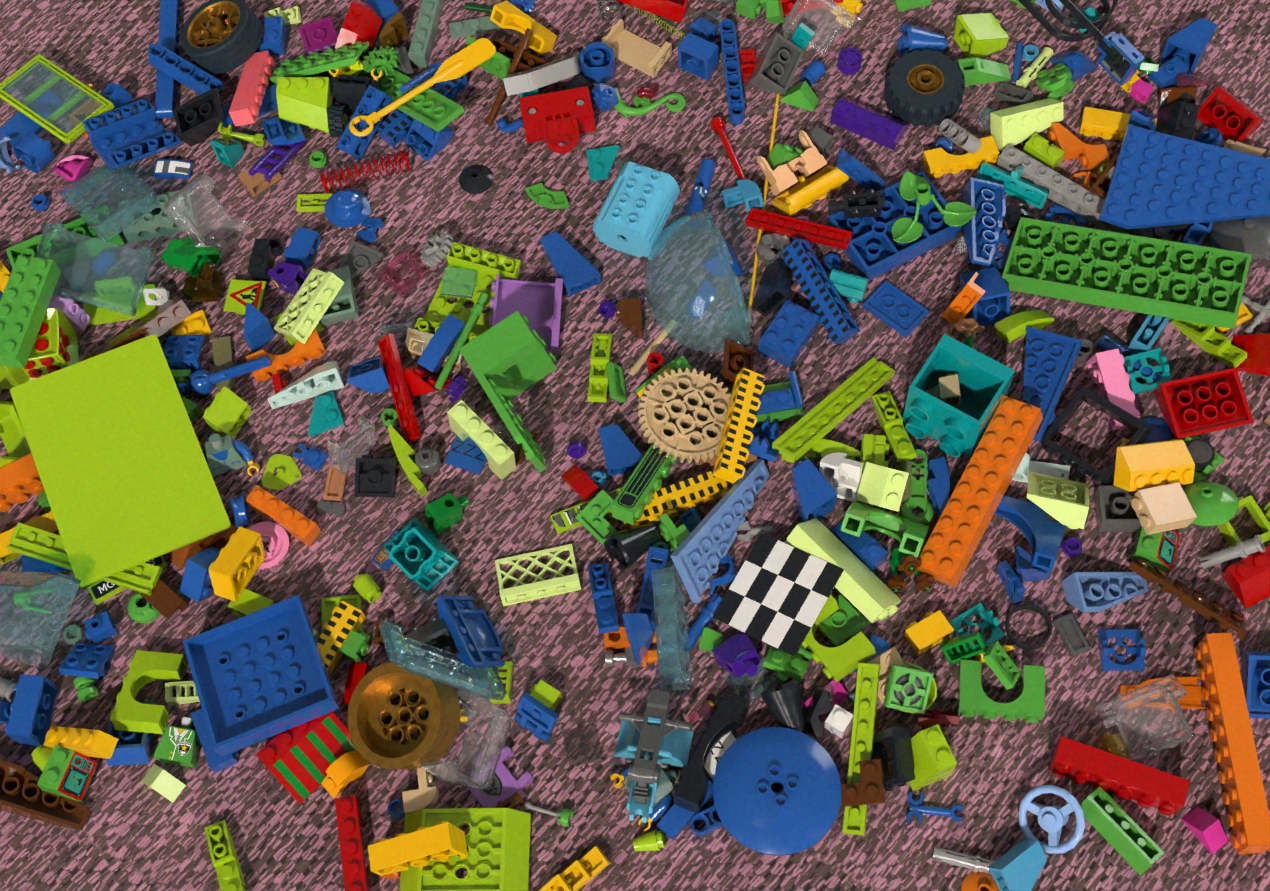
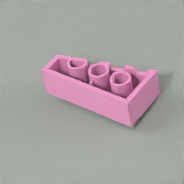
M1119 349L1096 353L1086 364L1088 368L1092 367L1093 369L1091 377L1093 382L1099 385L1098 395L1140 419V412L1134 404V392L1129 387V375L1124 370L1123 355L1119 353ZM1106 415L1112 431L1128 428Z

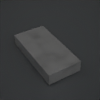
M1072 613L1053 620V624L1071 658L1091 650Z

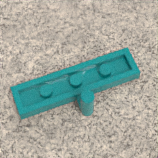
M984 161L976 177L977 179L1005 185V193L1040 210L1043 208L1050 193L1020 178L1023 172L1022 166H1017L1009 173Z

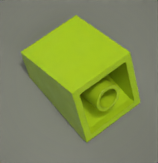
M992 13L962 14L956 18L953 38L966 58H981L1006 48L1009 40L1008 33L1002 29L999 20Z
M938 724L918 732L911 738L915 780L909 781V784L913 791L952 775L957 761Z

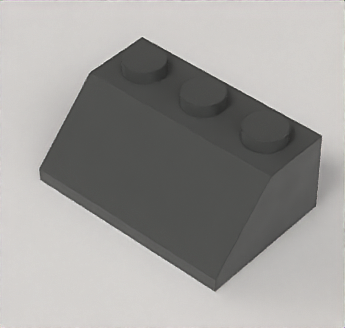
M774 34L766 41L748 82L761 91L786 94L805 51L780 34Z
M433 618L427 621L426 625L420 628H413L402 637L393 638L386 647L393 662L414 664L453 644V641L443 621L439 620V618Z

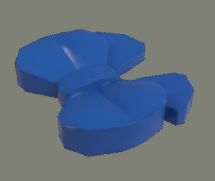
M368 218L361 223L367 229L358 231L356 237L359 241L363 240L365 243L374 242L377 239L375 233L378 228L384 225L383 221L379 218Z

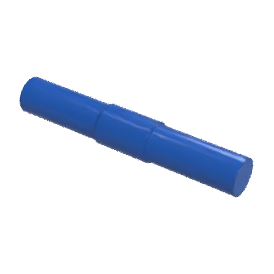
M1022 43L1016 44L1012 82H1016L1020 77Z

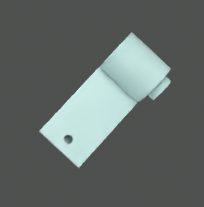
M1026 452L1012 480L1028 483L1029 471L1068 480L1070 466L1030 461V455Z

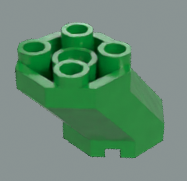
M192 237L179 240L173 239L168 243L169 247L166 248L161 256L170 269L189 272L192 278L197 277L199 270L203 269L206 262L213 261V264L217 267L222 259L215 246L196 243Z

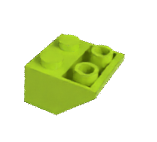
M224 386L216 394L212 404L206 408L202 417L213 433H217L221 437L231 435L234 438L252 410L244 400Z

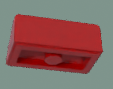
M368 663L349 665L343 704L350 703L356 686L369 672L370 666Z

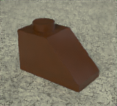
M641 298L619 299V306H616V317H620V323L637 338L643 339Z

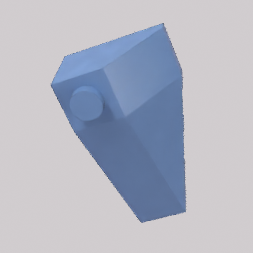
M1074 572L1062 581L1066 601L1081 612H1101L1149 591L1146 579L1135 572Z

